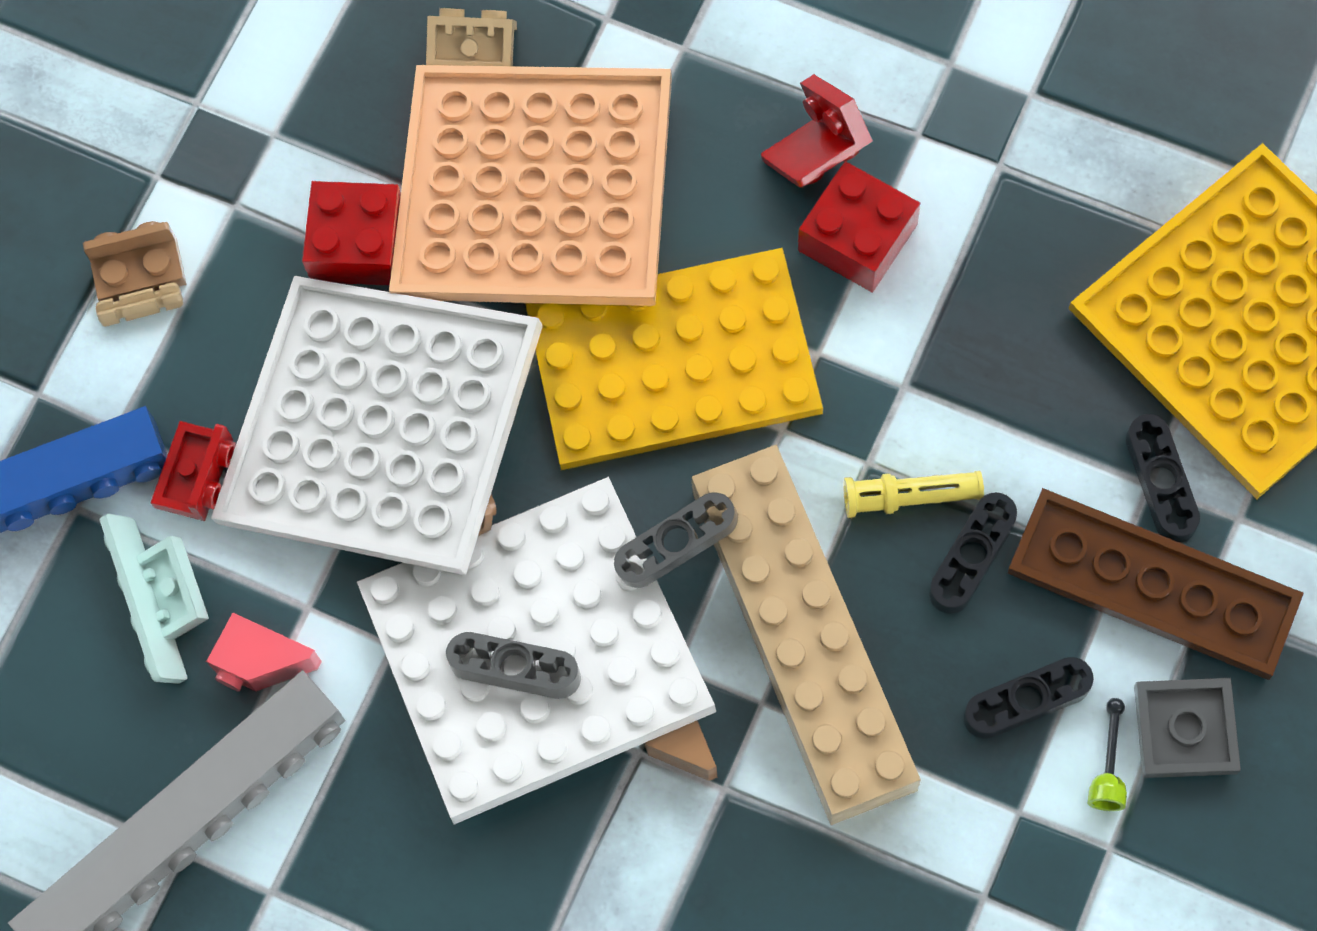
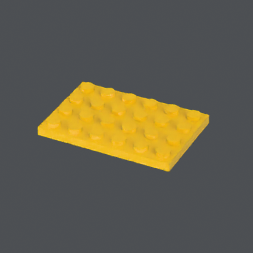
M783 248L660 273L657 276L655 306L525 303L528 316L539 318L543 325L535 351L561 470L823 414V406Z

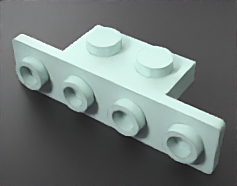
M106 514L100 518L104 532V542L111 553L118 574L117 582L124 593L131 614V624L138 635L144 653L145 667L154 682L180 684L187 680V674L175 639L209 619L182 538L169 536L145 551L136 521L133 518Z

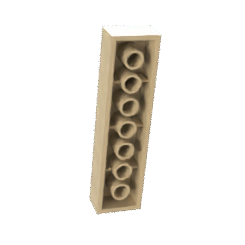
M777 444L692 476V490L695 500L708 493H722L732 501L737 510L738 522L735 529L728 536L715 543L714 546L830 825L917 792L921 782L920 776ZM715 506L710 507L707 510L709 518L704 522L712 520L716 526L724 522L722 513L727 508L719 511Z

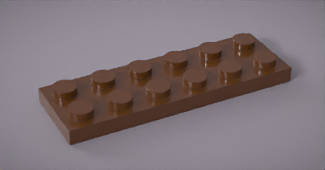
M1044 488L1041 490L1007 574L1267 680H1270L1273 676L1304 594L1301 591Z

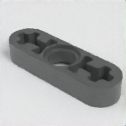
M712 492L703 495L623 545L617 551L614 558V568L617 575L630 587L642 588L648 586L732 533L738 522L736 508L732 501L722 493ZM715 506L719 511L727 508L722 513L724 522L716 526L711 520L699 527L704 536L698 539L697 533L688 520L694 517V520L699 525L709 518L707 510L710 507ZM677 528L685 530L689 536L686 547L678 552L666 550L664 547L666 534L670 530ZM652 542H654L656 549L665 559L659 563L655 556H652L643 562L642 565L645 571L642 574L637 575L633 570L626 572L631 567L629 558L636 555L642 560L653 554L648 547Z
M463 632L456 635L450 640L446 648V658L453 673L464 680L555 699L571 696L576 692L581 682V674L575 658L562 650L474 632ZM470 648H475L480 658H470L468 664H463L459 654H467ZM519 655L525 658L526 666L521 673L510 676L501 671V664L507 657ZM484 659L491 660V670H488ZM537 660H539L542 671L536 670ZM559 666H564L568 677L561 676L558 683H553L550 674L547 672L556 673Z

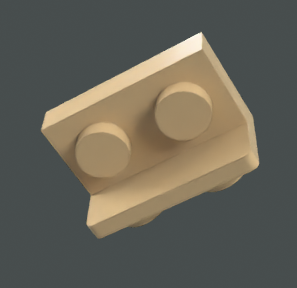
M439 8V16H428L426 65L513 66L514 30H517V21L507 19V11L481 10V18L465 17L464 9Z

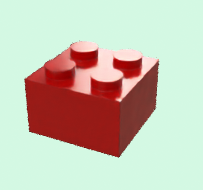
M844 161L800 226L798 251L873 293L918 225L921 203Z
M311 181L302 259L309 278L341 284L390 285L401 196L398 184Z

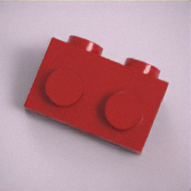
M179 421L150 502L155 509L201 521L206 520L209 509L215 508L221 490L220 477L224 467H229L236 447L235 442H233L234 439L226 426L216 424L214 429Z

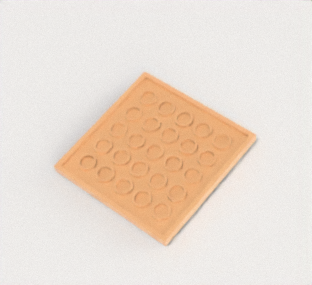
M416 65L389 293L438 301L655 306L672 84L671 69Z

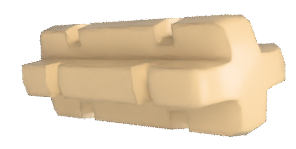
M172 282L159 286L158 291L149 288L119 296V301L114 302L113 298L102 300L96 303L97 317L102 326L106 327L120 323V319L124 317L126 321L160 313V308L163 307L166 308V311L180 308L183 305L182 292L178 284Z

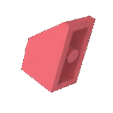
M232 613L206 662L217 673L215 680L236 691H240L242 685L254 691H259L290 680L302 670L305 673L318 670L322 661L315 650Z

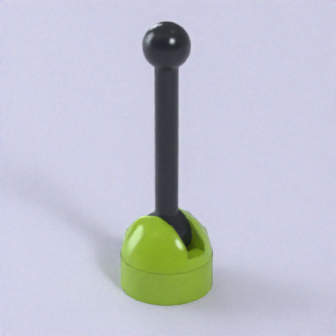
M1112 698L1106 704V710L1110 714L1105 773L1096 776L1092 780L1087 804L1090 807L1103 811L1124 810L1127 798L1125 783L1114 775L1119 716L1123 714L1125 704L1119 698Z

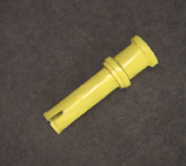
M981 471L896 479L894 475L888 473L882 474L881 479L854 481L852 477H845L843 480L844 503L847 517L854 518L859 512L884 510L886 514H894V511H898L899 506L969 499L980 500L984 497L983 477ZM955 487V488H952V489H941V490H931V491H919V490H926V489Z

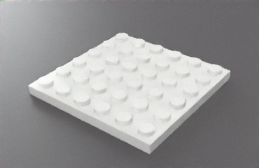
M294 276L211 519L219 525L466 575L543 327L541 321L536 317Z
M609 477L492 525L490 531L477 537L466 575L401 563L357 582L453 824L716 712L715 704L657 580L648 586L634 588L625 584L615 571L614 558L617 551L623 545L635 539L636 535ZM634 555L628 559L631 567L626 572L633 570L639 575L645 571L642 564L647 558L640 560ZM463 632H474L562 650L575 658L580 670L581 682L576 692L571 696L555 699L464 680L453 673L446 658V648L450 640L456 635ZM470 648L467 654H459L463 664H468L470 658H480L475 648ZM519 655L509 656L502 662L501 671L506 675H517L524 670L526 659ZM484 659L488 670H491V660ZM537 660L536 670L542 671L539 660ZM559 666L556 673L547 672L550 674L553 683H558L561 676L568 677L564 666Z

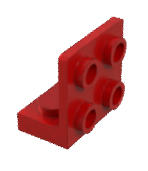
M815 74L800 82L806 99L803 100V106L812 120L761 153L765 164L798 187L817 182L823 177L825 172L842 161L854 158L860 149L872 142L855 99Z

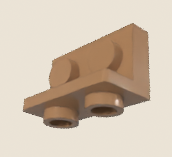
M145 222L136 229L121 233H102L97 235L94 240L83 243L84 252L91 263L99 301L113 298L114 302L119 301V296L149 288L158 291L159 286L172 282L177 283L179 287L187 285L178 241L168 222Z

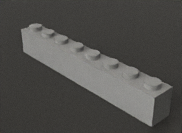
M302 670L9 921L8 924L14 931H114L123 920L121 915L135 903L141 905L152 898L159 890L160 886L158 883L172 871L178 873L189 866L196 858L197 854L195 851L209 839L210 841H215L222 837L232 827L233 822L231 820L244 808L250 810L259 805L269 794L267 788L281 776L288 778L296 773L305 763L303 757L317 745L324 747L333 741L341 731L339 726L346 720L326 695Z

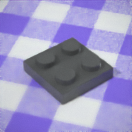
M1231 678L1140 681L1135 683L1134 693L1143 778L1236 775L1241 771Z

